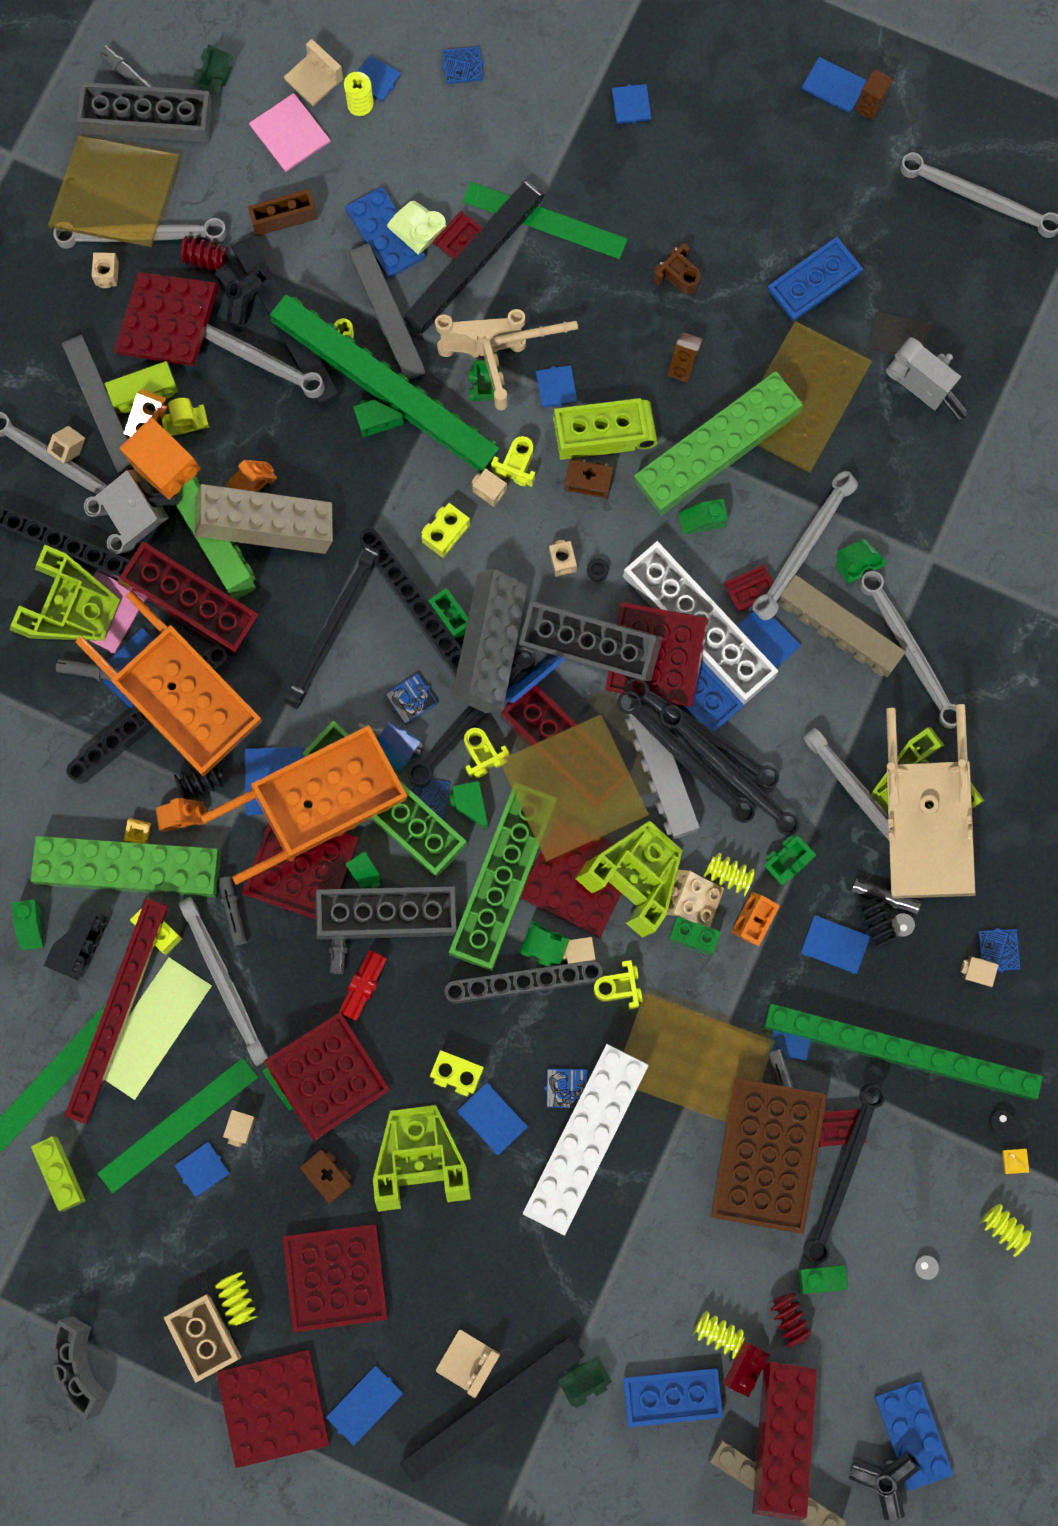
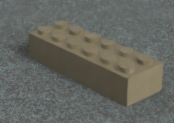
M201 484L195 496V537L325 554L333 542L332 502Z

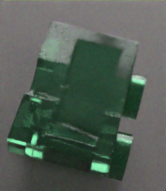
M208 44V47L203 50L201 60L204 61L203 66L194 73L193 85L214 95H219L221 85L225 87L230 78L233 67L229 66V63L233 56Z
M599 1357L581 1364L558 1379L570 1405H574L575 1408L587 1403L586 1397L594 1393L595 1396H598L607 1391V1385L612 1383Z

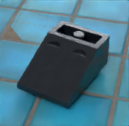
M93 910L52 945L43 966L78 981L86 973L88 968L86 962L89 955L92 956L96 951L97 943L95 942L98 935H102L106 928V917Z

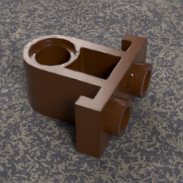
M685 243L679 248L675 247L668 255L669 258L664 263L660 262L655 267L653 281L658 286H661L663 284V277H665L682 293L693 294L699 288L701 275L700 271L687 260L690 248ZM689 277L692 278L694 281L689 283L686 282L684 279Z
M682 332L680 339L676 343L667 376L688 383L699 355L703 338Z

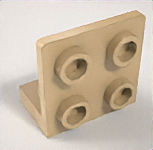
M311 39L306 44L307 56L287 73L284 78L306 101L315 106L343 80L342 67Z
M678 870L667 915L678 916L710 928L724 888L691 871Z
M459 1330L438 1365L436 1372L467 1390L469 1395L476 1398L500 1353L464 1331Z

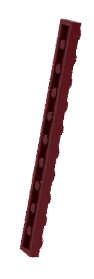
M146 898L65 1112V1117L83 1124H88L167 914L169 906L149 898Z

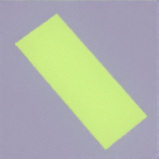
M168 957L128 1016L104 1080L135 1100L212 985Z

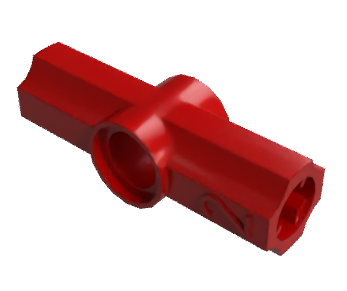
M369 950L359 972H356L349 985V992L339 1013L341 1012L342 1015L352 1020H358L367 1000H370L376 989L377 980L387 961L385 957Z

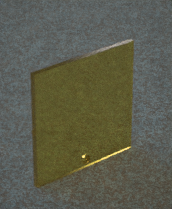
M78 136L48 224L49 228L151 247L178 165L179 155L135 147L130 144L125 145Z
M602 715L554 736L550 735L539 743L499 760L546 862L591 841H598L602 836L649 816Z

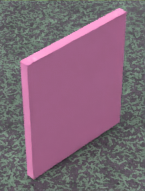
M294 93L249 123L250 127L285 172L331 142Z
M96 571L93 577L118 597L120 602L104 640L91 642L110 651V653L116 654L139 610L126 597L130 592L129 590L119 585L118 581Z

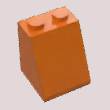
M152 417L119 448L135 471L168 500L177 494L201 469L195 459Z

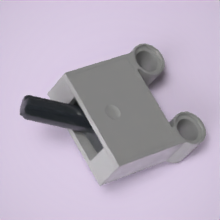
M911 337L908 338L895 354V359L886 368L887 374L934 411L943 402L957 420L961 421L963 418H966L967 410L951 392L961 378L959 374L948 366L953 356L950 353L946 356L941 353L936 357L924 348L918 340Z
M127 470L96 496L87 498L84 502V510L91 517L110 516L119 533L108 537L107 548L112 553L120 554L131 552L137 542L167 520L169 517L162 506L178 505L181 497L177 493L168 500L161 493H153L147 481L138 472Z

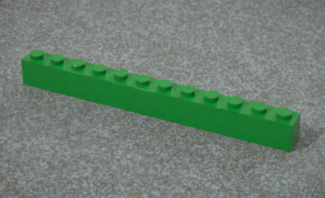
M286 294L271 312L270 318L272 323L384 404L401 412L405 419L481 474L492 463L494 456L498 455V444L493 439L483 437L475 426L471 424L468 426L462 422V418L453 411L450 413L444 409V405L439 400H432L426 396L427 393L421 387H414L408 383L407 377L401 373L397 375L385 361L381 360L379 362L367 348L363 347L361 349L356 345L352 337L349 335L343 336L338 332V328L330 322L325 323L320 319L321 317L316 311L312 309L307 310L302 306L303 303L294 296L291 298Z
M770 1004L767 1008L763 1029L1017 1097L1036 1100L1039 1096L1043 1076L782 1006Z

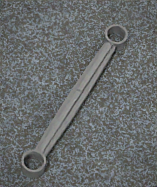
M908 153L903 157L900 170L905 177L915 178L920 175L984 206L1037 226L1038 232L1045 238H1052L1058 233V215L1050 212L1041 215L988 189L926 165L923 158L917 153ZM908 160H914L919 164V168L917 170H909L904 163ZM1052 220L1055 222L1057 229L1053 231L1045 229L1043 221Z
M211 218L204 225H139L74 229L68 223H61L55 227L53 235L57 244L67 249L73 247L76 242L184 239L186 235L189 239L206 237L208 241L217 244L225 240L227 230L222 220ZM213 226L223 228L222 232L217 236L208 234L209 229ZM62 232H72V237L69 240L61 241L58 239Z
M207 324L204 338L279 377L301 386L305 395L309 398H317L323 394L325 385L319 374L311 372L305 375L262 350ZM312 380L320 382L317 389L312 391L306 390L308 382Z
M0 412V418L6 419L7 422L5 428L0 430V437H9L28 452L96 495L108 486L74 462L68 461L63 464L47 452V445L14 427L7 415Z
M841 472L833 479V492L803 534L768 593L755 600L752 607L753 611L762 620H769L775 616L779 608L776 602L809 555L810 550L816 544L842 499L851 495L856 490L858 482L850 472Z
M876 571L865 573L861 579L860 588L864 594L873 597L899 646L906 651L905 656L940 710L938 716L940 724L948 729L957 727V722L950 724L943 718L944 711L948 709L956 711V705L950 704L925 656L883 591L884 579L882 575ZM867 577L877 578L879 588L876 590L866 588L864 580Z
M813 728L803 736L808 747L814 753L819 754L850 796L889 840V816L877 801L870 796L867 789L829 748L824 736L816 728Z
M189 896L178 902L185 919L189 922L203 958L246 1043L247 1050L254 1064L258 1066L268 1058V1055L256 1035L239 993L231 981L228 970L200 917L199 910L192 897Z

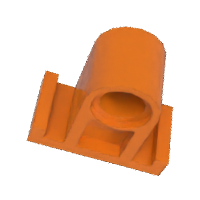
M243 460L238 465L240 470L227 482L226 486L227 488L258 492L267 483L272 484L277 477L269 463Z
M181 798L170 800L171 803L156 808L159 831L161 832L173 831L194 824L203 825L200 816L207 813L204 801Z

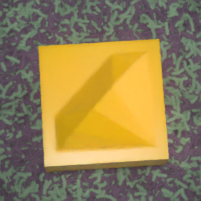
M129 818L123 841L147 844L152 823Z
M1027 1149L1002 1151L1004 1174L1029 1173Z

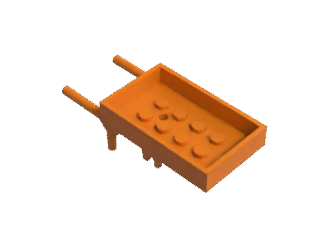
M131 590L126 597L161 632L155 640L119 673L82 636L76 640V643L107 674L112 683L150 721L162 736L204 777L248 736L262 720L171 625L167 627ZM175 684L176 688L174 690H169V685Z
M368 725L252 783L251 791L201 815L200 818L203 824L255 798L259 803L283 851L232 876L235 885L286 859L294 861L296 856L335 836L343 835L344 832L352 830L370 818L406 801L407 794L371 727ZM309 802L312 804V807L309 809L305 808L304 804Z

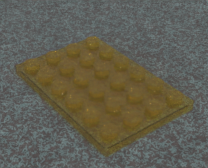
M795 321L762 381L777 371L803 404L802 413L762 441L758 446L811 473L872 361Z
M644 994L624 1053L649 1065L637 1090L726 1122L734 1077L761 1082L769 1060L768 1053L772 1051L775 1041Z

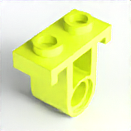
M177 398L168 403L170 414L164 416L162 423L164 430L171 436L209 428L204 405L193 408L188 398Z
M524 436L514 439L503 464L499 463V458L494 456L491 463V471L500 478L505 479L508 477L513 479L520 486L526 487L528 485L532 487L535 481V472L526 473L533 458L532 441ZM520 447H525L528 449V451L524 454H521L517 452V449Z
M471 728L464 735L465 747L476 765L472 769L470 765L465 767L470 779L473 777L478 779L488 773L487 769L493 766L498 768L508 762L507 759L510 756L506 746L501 747V753L497 754L483 730ZM474 736L482 739V742L477 746L469 742Z
M631 960L624 961L621 964L622 969L627 968V973L604 976L596 981L594 994L601 1001L632 997V1002L628 1004L629 1009L638 1008L639 1002H642L641 989H636L635 979H639L637 966H632ZM607 983L611 986L612 991L608 995H603L599 991V986Z

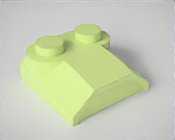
M415 200L407 203L387 224V227L418 255L433 243L435 238L447 226L445 225V218L441 213L429 211Z

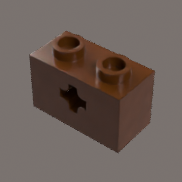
M874 69L861 90L856 110L862 116L874 120L887 101L893 79Z
M581 458L570 459L564 491L607 499L613 467H609L608 464L603 462L593 464L587 463V460ZM588 474L592 475L590 480L586 479Z
M321 1149L304 1163L300 1169L327 1202L332 1204L353 1186L350 1182L353 1178L344 1168L340 1170L335 1163L338 1160L329 1150L325 1152ZM325 1169L327 1171L333 1170L334 1173L331 1175L333 1180L323 1179L325 1176L323 1171Z

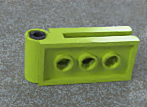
M638 398L554 409L553 423L560 460L635 451L636 447L638 449H650L658 444L651 403L648 400Z

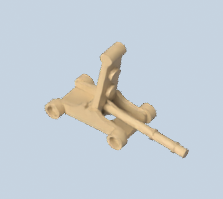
M519 309L510 311L508 318L452 322L451 317L444 314L439 315L435 319L436 331L441 335V339L437 344L438 353L441 356L450 357L454 352L468 353L474 358H477L478 355L484 356L494 390L495 407L498 410L506 409L508 402L507 392L502 388V385H505L502 372L498 373L497 370L499 360L495 352L507 348L514 352H520L526 347V339L544 337L545 335L561 332L567 333V331L578 329L577 321L521 331V328L525 325V314Z

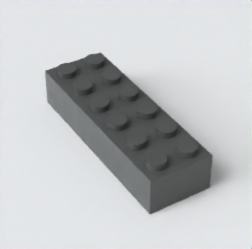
M81 82L77 124L82 134L208 142L213 103L209 91Z
M495 568L477 573L452 698L484 713L503 710L528 587Z
M530 601L519 645L643 681H651L663 637L541 602Z
M455 886L316 890L315 893L316 940L454 936L456 933Z

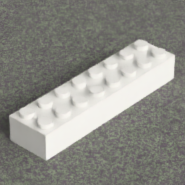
M658 541L624 569V579L650 607L709 618L702 661L744 705L776 677L778 670Z
M606 1044L523 1215L565 1236L649 1066L648 1064Z

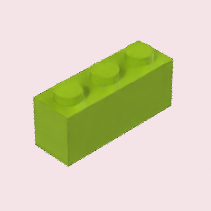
M167 361L105 383L113 408L117 414L131 412L136 395L141 389L166 399L178 393ZM146 402V406L152 404L151 402Z
M52 1136L31 1146L58 1211H66L85 1202L84 1195L59 1138Z

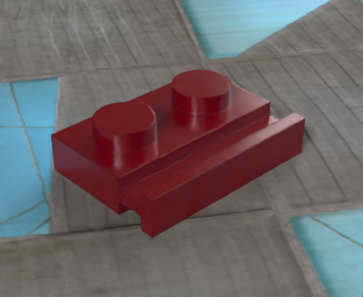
M460 211L435 238L433 245L439 247L443 253L454 261L483 227L469 216L467 217L463 211Z
M765 565L724 583V587L727 589L737 613L752 607L755 600L767 594L771 588L773 581L765 569Z
M860 1109L824 1112L819 1147L846 1145Z
M744 1341L723 1385L749 1398L770 1354Z

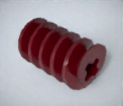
M187 235L184 237L181 245V259L184 264L190 262L192 266L199 265L200 268L207 266V269L213 270L215 268V271H217L218 268L227 263L229 255L228 246L222 251L221 244H218L216 249H214L213 242H209L208 246L205 247V240L203 239L197 245V238L194 237L191 243H189V237Z
M795 1292L787 1293L769 1301L775 1303L770 1308V1311L779 1312L774 1317V1320H782L778 1329H786V1332L781 1337L790 1338V1341L785 1345L786 1347H791L808 1340L810 1337L807 1336L812 1332L810 1328H803L808 1323L806 1319L799 1320L804 1312L802 1310L796 1311L800 1303L799 1301L792 1302L796 1297Z

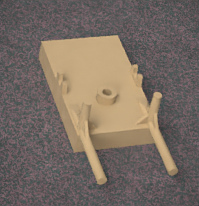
M956 705L958 762L898 765L896 708H887L888 825L892 898L976 896L970 762L967 759L965 705ZM932 802L934 804L933 808L927 809L925 807L926 803Z

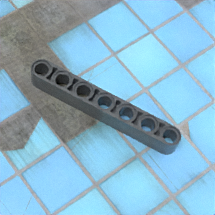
M369 243L349 250L348 254L400 373L407 377L408 380L425 374L423 364Z
M82 334L62 342V346L118 474L133 469L119 449L128 438L124 434V429L113 408Z
M586 961L457 980L446 985L445 996L449 1002L458 1004L593 984L601 978L602 968L595 961ZM592 966L598 970V975L595 978L586 976L585 970L588 967ZM572 970L576 977L573 981H565L562 977L563 972ZM544 973L550 974L553 978V981L548 985L540 982L539 978ZM524 976L530 980L527 988H520L517 985V980L520 977ZM504 980L507 983L506 990L502 992L497 991L494 988L495 982ZM476 983H481L485 987L484 992L480 995H475L471 991L472 986ZM454 986L462 990V994L458 998L449 996V990Z

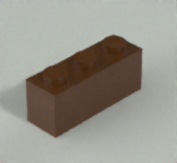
M310 189L247 206L256 236L318 219Z

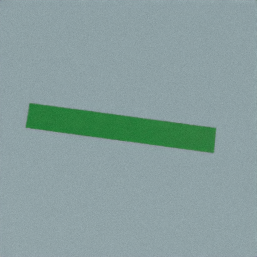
M470 182L462 202L496 214L511 196ZM539 206L523 223L529 227L620 259L627 242V238Z
M106 1003L1 1115V1151L12 1142L84 1064Z
M244 1058L240 1059L97 1174L113 1194L256 1080L258 1076Z

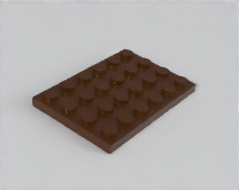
M734 1077L711 1218L804 1234L827 1098L826 1093Z

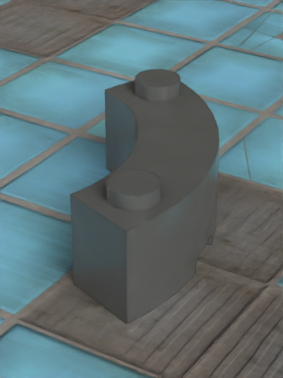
M71 1316L60 1319L55 1328L52 1342L55 1365L52 1367L57 1385L60 1384L67 1397L65 1400L76 1413L87 1420L100 1415L109 1393L95 1380L88 1364L87 1341L91 1327Z

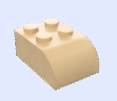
M208 1294L164 1317L195 1383L242 1358L218 1308Z

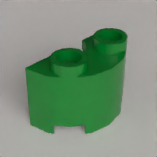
M474 360L473 369H469V383L473 382V388H469V400L494 401V390L485 360Z
M865 539L840 549L836 554V570L847 583L861 578L863 572L867 569L875 571L887 565L881 554Z
M792 835L782 843L784 848L779 853L774 850L765 858L767 863L764 866L782 886L816 856L798 835L795 838Z
M531 921L521 945L520 953L527 957L535 956L539 958L538 962L550 967L551 963L561 964L570 939L557 932L548 930L545 926L535 921Z

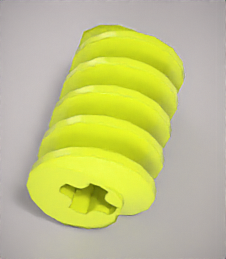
M361 72L348 74L344 80L348 109L355 116H364L372 110L374 105L371 81L367 75Z
M718 853L712 858L704 878L711 873V881L719 877V885L721 886L728 881V889H731L734 885H736V893L745 889V897L754 879L755 869L752 868L746 873V865L738 869V861H734L729 865L730 857H726L721 861V853Z
M998 1204L984 1215L979 1224L987 1222L984 1230L987 1231L993 1228L994 1231L991 1236L995 1237L1000 1234L1001 1237L998 1243L1001 1244L1007 1241L1006 1250L1008 1251L1014 1247L1013 1256L1016 1257L1029 1244L1031 1231L1023 1232L1024 1225H1016L1017 1219L1015 1217L1008 1219L1010 1212L1006 1210L1001 1213L1003 1206Z
M242 1272L220 1280L215 1286L216 1289H223L218 1295L219 1298L227 1299L221 1304L222 1307H230L225 1312V1316H233L228 1325L237 1326L257 1318V1316H250L255 1308L247 1307L252 1299L243 1297L249 1292L248 1289L240 1288L246 1283L245 1280H237L243 1274Z
M705 1311L698 1320L692 1336L698 1332L699 1341L707 1337L706 1345L708 1346L715 1341V1350L724 1346L723 1354L726 1355L731 1350L732 1359H735L745 1337L743 1338V1330L739 1329L734 1333V1325L731 1324L726 1329L725 1320L717 1324L718 1317L714 1315L709 1320L710 1312Z

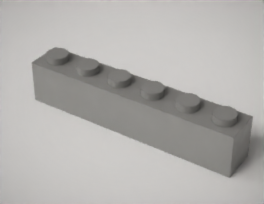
M648 704L642 705L645 710L660 722L656 710ZM627 714L625 723L628 730H632L635 736L632 742L636 752L640 751L643 759L640 760L643 772H648L649 774L648 786L651 793H656L658 799L655 802L659 815H664L666 822L663 823L667 836L671 835L672 840L697 832L700 827L673 755L632 714Z

